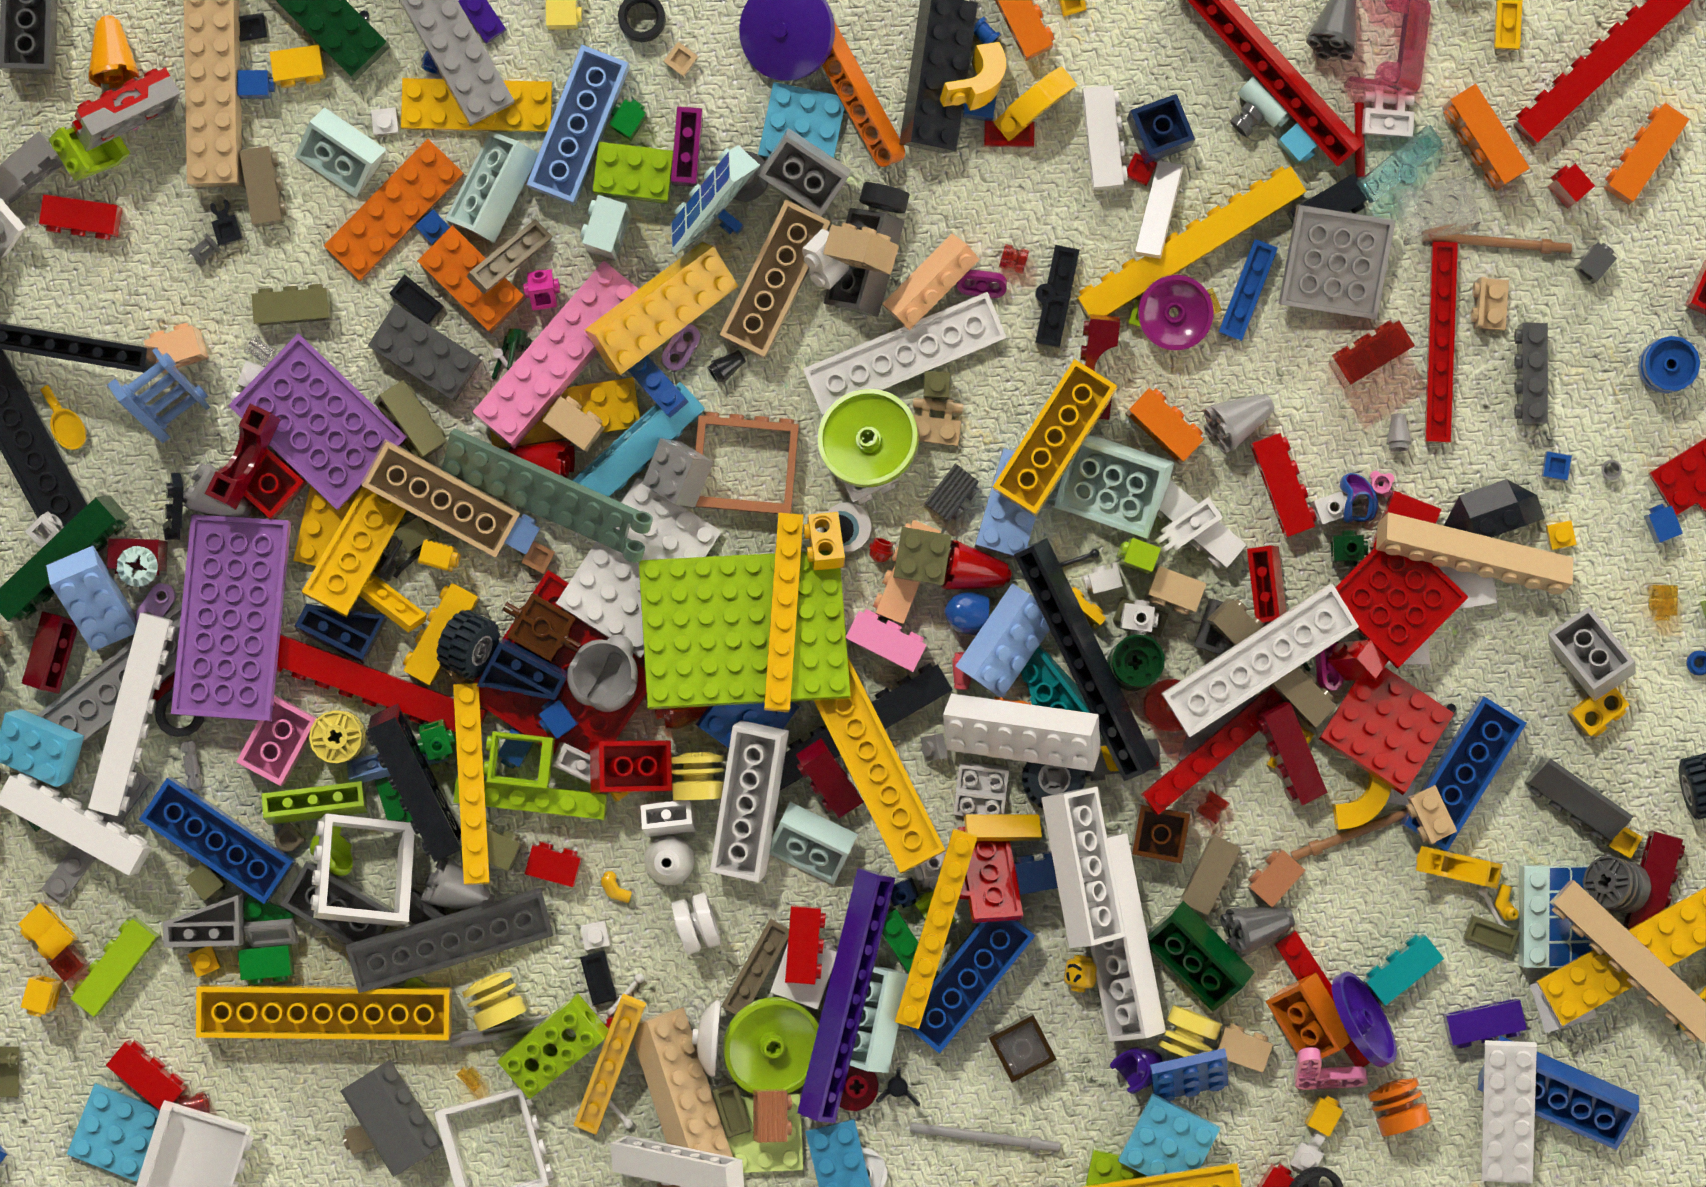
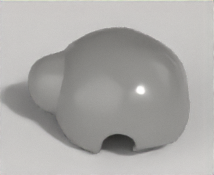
M614 635L607 640L588 642L578 650L567 672L569 689L578 702L590 705L602 712H612L624 707L632 699L637 688L638 669L633 658L634 647L628 637Z

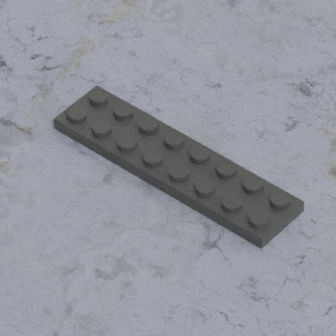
M538 888L345 945L358 993H362L553 936L542 890Z

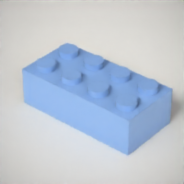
M1003 448L974 546L1014 557L1015 553L1028 546L1036 517L993 490L994 483L1015 452Z
M94 546L46 565L52 589L92 652L135 634L137 627L135 613Z
M1012 583L955 666L998 697L1003 698L1050 630L1035 598Z

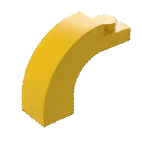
M1000 42L976 45L971 63L977 76L965 80L946 82L940 97L943 107L966 103L971 111L987 105L995 98L1006 70V57Z
M1061 66L1022 94L993 123L1010 141L1039 115L1061 101L1078 85Z
M1369 773L1367 788L1359 798L1350 802L1332 804L1335 829L1354 828L1373 819L1385 806L1391 793V787Z
M1421 846L1416 859V871L1498 889L1503 864Z

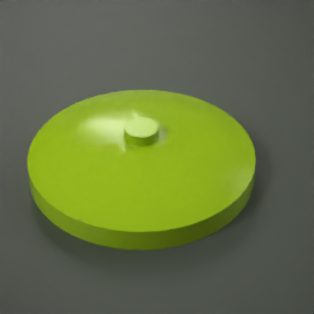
M878 389L853 391L836 400L824 414L818 430V448L826 467L839 480L856 487H877L895 480L910 466L918 448V428L911 410L895 395Z
M770 997L752 1002L735 1015L725 1032L722 1048L725 1066L734 1081L752 1094L753 1090L785 1089L787 1094L799 1089L805 1083L819 1025L806 1008L793 1000Z

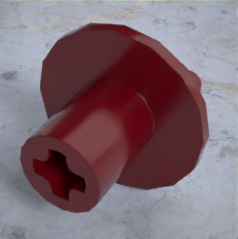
M849 1065L839 1107L846 1111H860L871 1105L878 1094L879 1086L875 1072Z

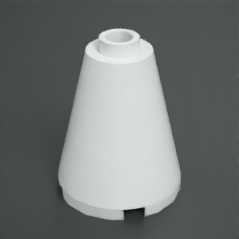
M666 835L655 839L647 848L644 859L645 868L650 877L663 885H676L683 882L691 874L695 861L693 850L688 842L673 835ZM664 858L671 860L672 864L670 867H666L663 864Z

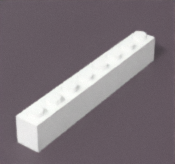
M140 613L88 809L119 816L122 814V811L126 812L130 797L126 795L128 788L133 787L136 779V773L133 772L135 762H140L143 748H139L141 739L146 738L149 730V724L146 723L148 714L153 713L156 700L152 699L155 689L159 690L162 681V675H159L161 665H166L169 651L166 650L167 642L172 641L175 633V627L172 626L173 620L148 613Z

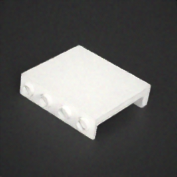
M164 1100L136 1187H238L239 1182H236L235 1178L237 1173L242 1174L247 1159H243L242 1156L244 1150H250L254 1136L249 1135L252 1127Z

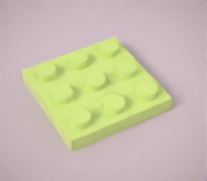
M800 1093L787 1094L791 1095L792 1108L787 1110V1120H791L792 1133L787 1135L788 1142L758 1143L754 1141L753 1096H741L752 1131L727 1138L733 1158L742 1159L743 1173L804 1169L801 1114L797 1113Z

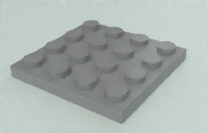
M1297 204L1279 304L1377 319L1396 221Z

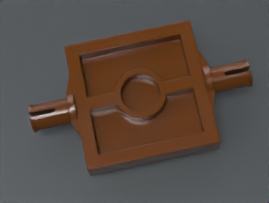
M534 593L530 595L526 604L520 609L508 601L505 603V606L513 611L506 607H503L502 611L514 617L513 627L507 637L549 661L553 660L555 654L563 645L577 653L578 649L570 643L579 648L581 643L568 637L576 617Z

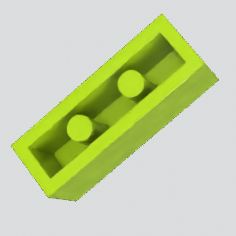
M1131 538L1127 542L1121 543L1116 557L1120 559L1119 565L1149 574L1153 572L1161 548Z

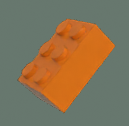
M1148 388L1125 414L1180 465L1205 440L1201 437L1203 432L1194 423L1189 425L1182 419L1185 415L1176 406L1169 407L1164 402L1166 397L1158 389L1155 388L1152 391Z
M1317 973L1280 989L1265 1001L1297 1054L1304 1048H1318L1322 1059L1340 1051L1352 1041L1341 1022L1335 1003Z

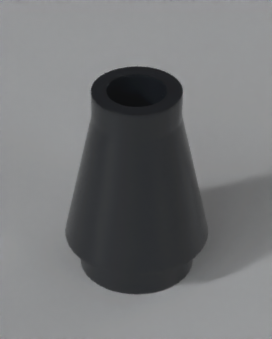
M737 350L734 353L711 361L707 368L717 383L725 382L741 365L746 363V360L742 353Z

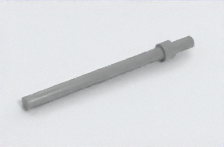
M911 1122L910 1132L1024 1147L1034 1152H1039V1150L1060 1151V1142L1041 1140V1137L1037 1136L1026 1138Z

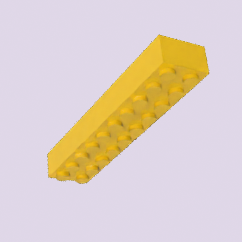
M201 984L196 987V1038L449 1040L452 1034V987L382 986L362 993H358L357 986Z

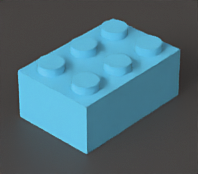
M23 709L6 712L0 729V763L55 787L71 783L84 735Z

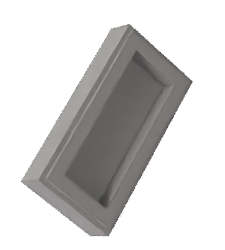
M293 918L247 922L243 927L250 948L298 944L300 939Z

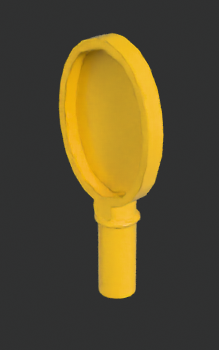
M49 385L42 387L40 391L53 411L50 419V428L54 438L66 449L75 450L81 448L86 441V428L83 421L74 411L61 407V403L58 402Z

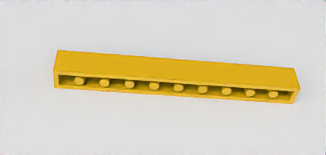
M1283 166L1270 173L1272 178L1266 182H1263L1262 179L1249 186L1251 191L1242 196L1240 192L1228 199L1229 204L1222 209L1219 205L1206 213L1208 216L1206 219L1200 222L1197 218L1185 226L1187 229L1180 235L1174 232L1166 237L1161 259L1144 256L1136 261L1132 258L1121 265L1123 270L1117 274L1111 271L1100 278L1102 283L1093 287L1090 284L1080 290L1081 296L1077 298V302L1088 320L1089 314L1110 315L1141 296L1154 281L1165 276L1175 275L1303 196L1307 191L1292 167L1290 166L1287 169H1284Z

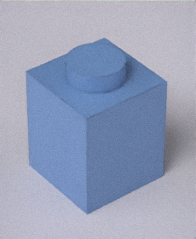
M525 514L521 518L518 517L504 543L527 554L540 529L535 526L537 520Z

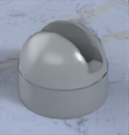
M1613 459L1604 462L1601 468L1603 476L1608 480H1615L1622 473L1621 464ZM1609 463L1617 471L1615 475L1606 467Z

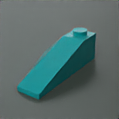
M1039 645L1021 671L1023 680L1027 683L1031 695L1032 705L1090 713L1077 684L1046 650Z

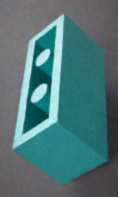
M1417 933L1405 941L1407 946L1402 950L1398 951L1396 949L1385 958L1387 962L1382 966L1375 965L1366 972L1368 977L1363 981L1383 1005L1386 1006L1444 960L1443 956L1426 935L1421 934L1418 936Z

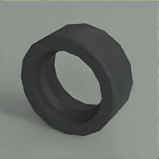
M624 0L618 11L619 26L623 33L633 41L641 43L651 41L658 37L664 29L666 22L665 11L659 0ZM638 3L649 4L656 12L657 19L655 25L645 32L635 31L627 21L628 11Z
M864 182L859 201L876 209L903 214L906 212L910 194L888 185Z
M173 690L162 695L155 708V719L160 729L166 734L175 737L189 736L198 731L203 724L204 717L194 716L193 721L183 728L173 727L169 724L165 711L167 705L173 699Z

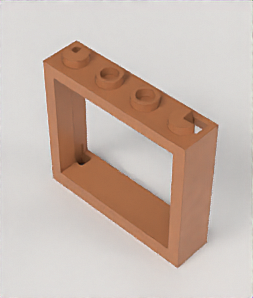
M704 412V416H699L695 451L702 455L704 452L706 425L790 432L784 504L699 496L695 507L769 514H791L799 424H794V419L779 418V422H769V417L754 416V420H745L744 415L729 414V418L719 417L717 412Z

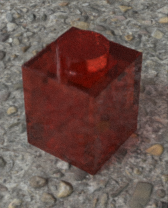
M74 945L67 946L48 964L64 982L72 980L90 963Z

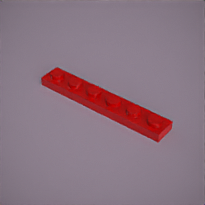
M1294 930L1276 942L1274 945L1297 980L1299 981L1317 973L1334 1002L1330 981L1298 933ZM1353 1041L1343 1048L1355 1067H1365L1371 1063L1360 1052Z

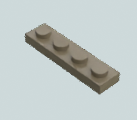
M535 219L472 269L466 277L485 294L550 242L553 236Z
M770 918L721 1007L736 1015L740 1010L753 1002L788 939L789 928Z

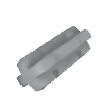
M193 740L184 741L181 743L182 752L185 753L183 761L185 774L188 776V780H186L187 788L190 790L199 789L202 784L201 778H198L200 770L198 757L195 754L196 743Z

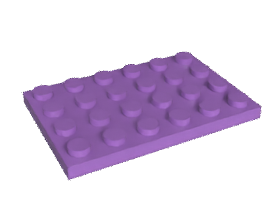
M299 333L228 405L241 418L249 403L281 419L269 445L337 510L362 486L361 482L384 440L386 439L400 446L407 438Z

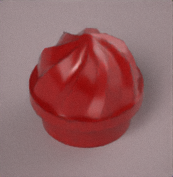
M875 537L874 541L869 545V555L877 563L886 562L893 555V543L886 539Z

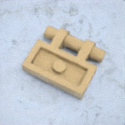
M914 398L913 408L922 409V416L913 415L918 428L919 442L958 446L961 421L951 419L952 413L962 414L963 404L954 403V400L946 399L945 402L931 400V398ZM930 410L944 411V419L929 417Z

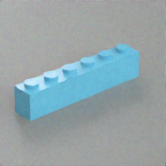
M679 382L675 387L689 401L684 407L669 418L656 403L572 481L609 497L614 491L622 489L634 473H639L645 468L646 462L653 457L660 438L670 440L678 438L690 422L693 423L698 420V417L702 415V411L705 408Z

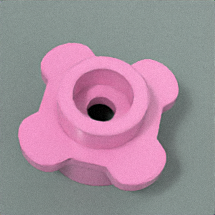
M1376 470L1371 472L1370 484L1375 493L1381 494L1385 498L1389 497L1392 494L1391 487L1394 476L1391 473L1380 474Z

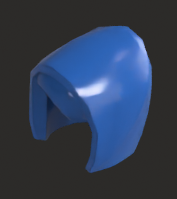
M973 592L954 595L947 602L944 610L948 624L960 633L977 635L989 618V597Z

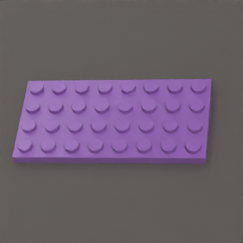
M191 514L171 714L272 722L291 521Z

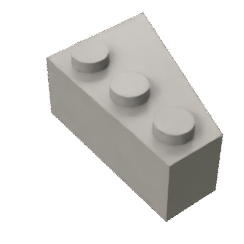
M40 131L0 165V198L7 206L64 165L49 142V137Z
M244 893L164 921V947L240 946L244 944Z

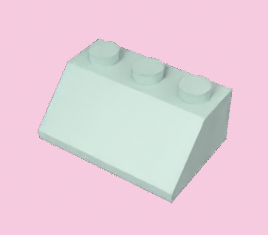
M324 107L309 122L295 157L357 198L379 167L386 149Z
M789 802L772 838L769 854L834 885L858 834Z

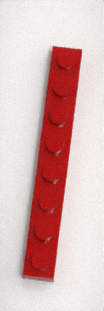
M1458 242L1431 243L1424 442H1451Z
M1271 686L1141 794L1142 798L1156 815L1164 811L1259 731L1256 724L1258 719L1255 713L1283 700Z

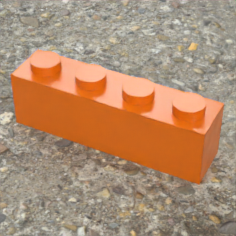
M994 0L1025 62L1052 49V41L1055 38L1050 27H1044L1041 21L1044 16L1038 4L1033 5L1031 0Z
M1667 103L1662 104L1660 107L1655 106L1647 116V119L1650 120L1645 128L1641 126L1633 137L1636 142L1632 148L1627 147L1619 157V160L1622 161L1617 169L1613 167L1605 178L1608 183L1604 189L1628 205L1637 198L1690 120Z

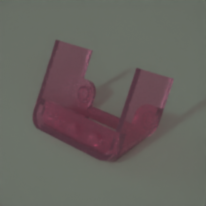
M1385 0V5L1390 11L1404 14L1397 62H1382L1376 68L1374 79L1349 76L1344 83V88L1373 92L1374 90H1382L1383 93L1388 94L1405 93V95H1413L1421 86L1431 5L1428 0Z

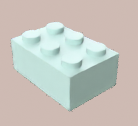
M598 195L596 201L592 200L588 209L590 221L588 225H583L580 238L587 252L616 261L631 212L627 204Z

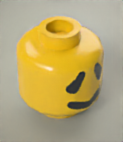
M1074 954L1073 958L1067 960L1064 982L1071 985L1070 990L1085 993L1086 988H1093L1095 986L1097 966L1093 962V958Z

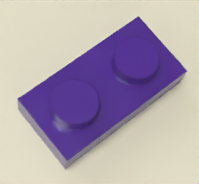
M458 0L463 11L486 44L507 30L487 0Z

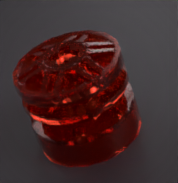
M1160 680L1151 685L1145 693L1143 700L1144 715L1149 723L1157 729L1169 732L1183 730L1172 710L1167 711L1166 707L1168 704L1161 694L1181 680Z

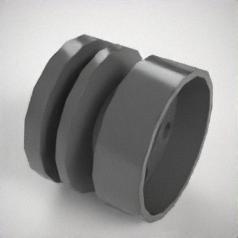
M1603 856L1591 862L1586 869L1583 878V889L1603 908L1622 914H1629L1641 909L1647 902L1651 891V883L1646 870L1639 864L1613 856Z

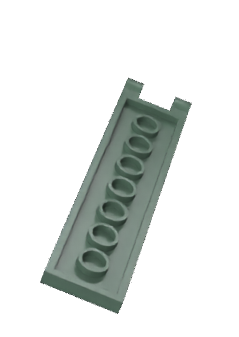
M454 428L450 432L442 467L443 471L469 485L623 553V557L629 562L637 563L642 560L645 551L644 544L637 540H631L627 536L630 526L633 531L640 534H646L650 531L653 517L649 513L634 509Z

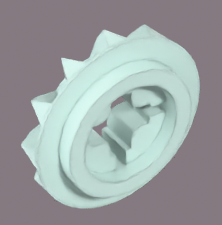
M132 546L124 550L117 559V572L121 580L130 586H145L157 574V559L145 547ZM140 557V565L147 568V570H138L134 574V568L130 567L127 563H136Z

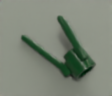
M508 329L507 336H504L503 356L505 357L507 349L510 350L507 370L512 367L515 352H523V348L526 351L531 345L532 340L527 339L528 332L525 330ZM499 358L492 374L493 380L497 378L502 365Z

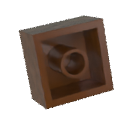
M1139 804L1130 849L1131 854L1182 864L1191 814L1165 809L1159 815H1156L1149 806Z

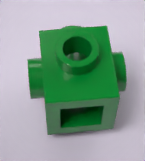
M443 719L419 726L421 739L417 740L421 754L426 753L428 760L435 759V761H441L453 753L452 745L456 744L452 729L447 731Z

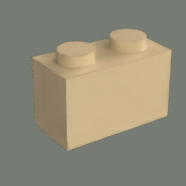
M1232 1023L1230 1027L1223 1025L1215 1050L1225 1048L1228 1061L1263 1073L1273 1046L1268 1041L1269 1036L1254 1032L1253 1036L1244 1033L1245 1028Z

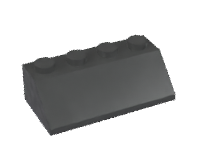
M850 208L846 219L847 224L854 225L859 230H862V227L876 230L879 234L891 237L890 242L897 245L899 244L905 222L884 212ZM849 266V271L831 289H827L824 304L858 314L878 317L890 274Z
M1541 757L1525 780V783L1530 786L1528 790L1539 798L1543 795L1551 800L1548 804L1559 812H1562L1564 809L1571 814L1569 817L1571 821L1581 827L1585 824L1591 828L1590 834L1600 841H1603L1604 838L1613 840L1634 817L1551 758Z
M391 1059L340 1090L393 1177L443 1146Z

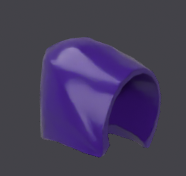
M1134 1047L1113 1059L1110 1067L1111 1069L1116 1068L1130 1085L1127 1091L1130 1094H1134L1152 1084L1150 1065L1163 1062L1162 1056L1154 1049Z

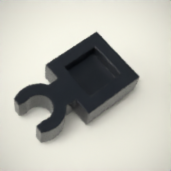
M226 199L223 200L225 207L222 211H217L214 203L210 204L212 213L218 218V220L211 223L219 247L244 240L237 216H229L231 205Z

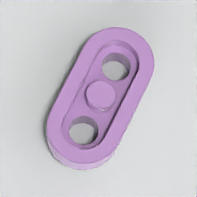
M688 324L673 335L663 351L662 362L667 369L671 371L681 370L693 354L700 341V333L694 325ZM685 333L692 334L693 338L691 341L686 342L683 340ZM673 354H677L680 357L677 363L670 361V357Z
M164 583L155 585L138 608L135 615L136 622L138 623L140 613L150 612L152 615L164 617L176 600L174 588ZM161 591L166 593V598L163 601L158 598V594Z

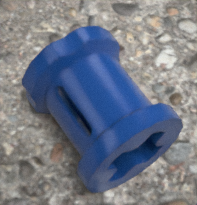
M983 16L975 23L974 35L983 44L994 43L1001 36V33L995 32L986 22L987 18Z

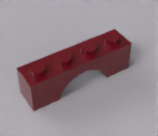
M1089 314V321H1084L1083 336H1087L1086 346L1081 345L1080 360H1083L1084 365L1095 371V365L1099 357L1106 350L1118 346L1120 317ZM1112 399L1099 419H1110Z
M249 403L238 425L240 433L234 454L222 469L215 472L205 492L207 496L230 508L237 509L281 419Z

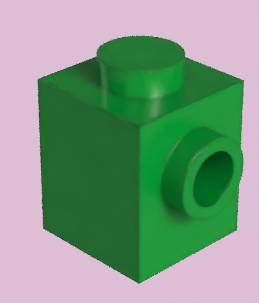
M625 99L622 104L618 102L611 113L613 118L609 123L610 128L632 141L647 118V113L643 111L645 106L634 99L631 102Z

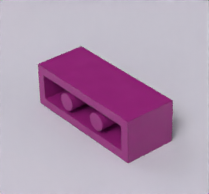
M677 106L671 174L672 185L695 187L697 185L703 121L702 108Z

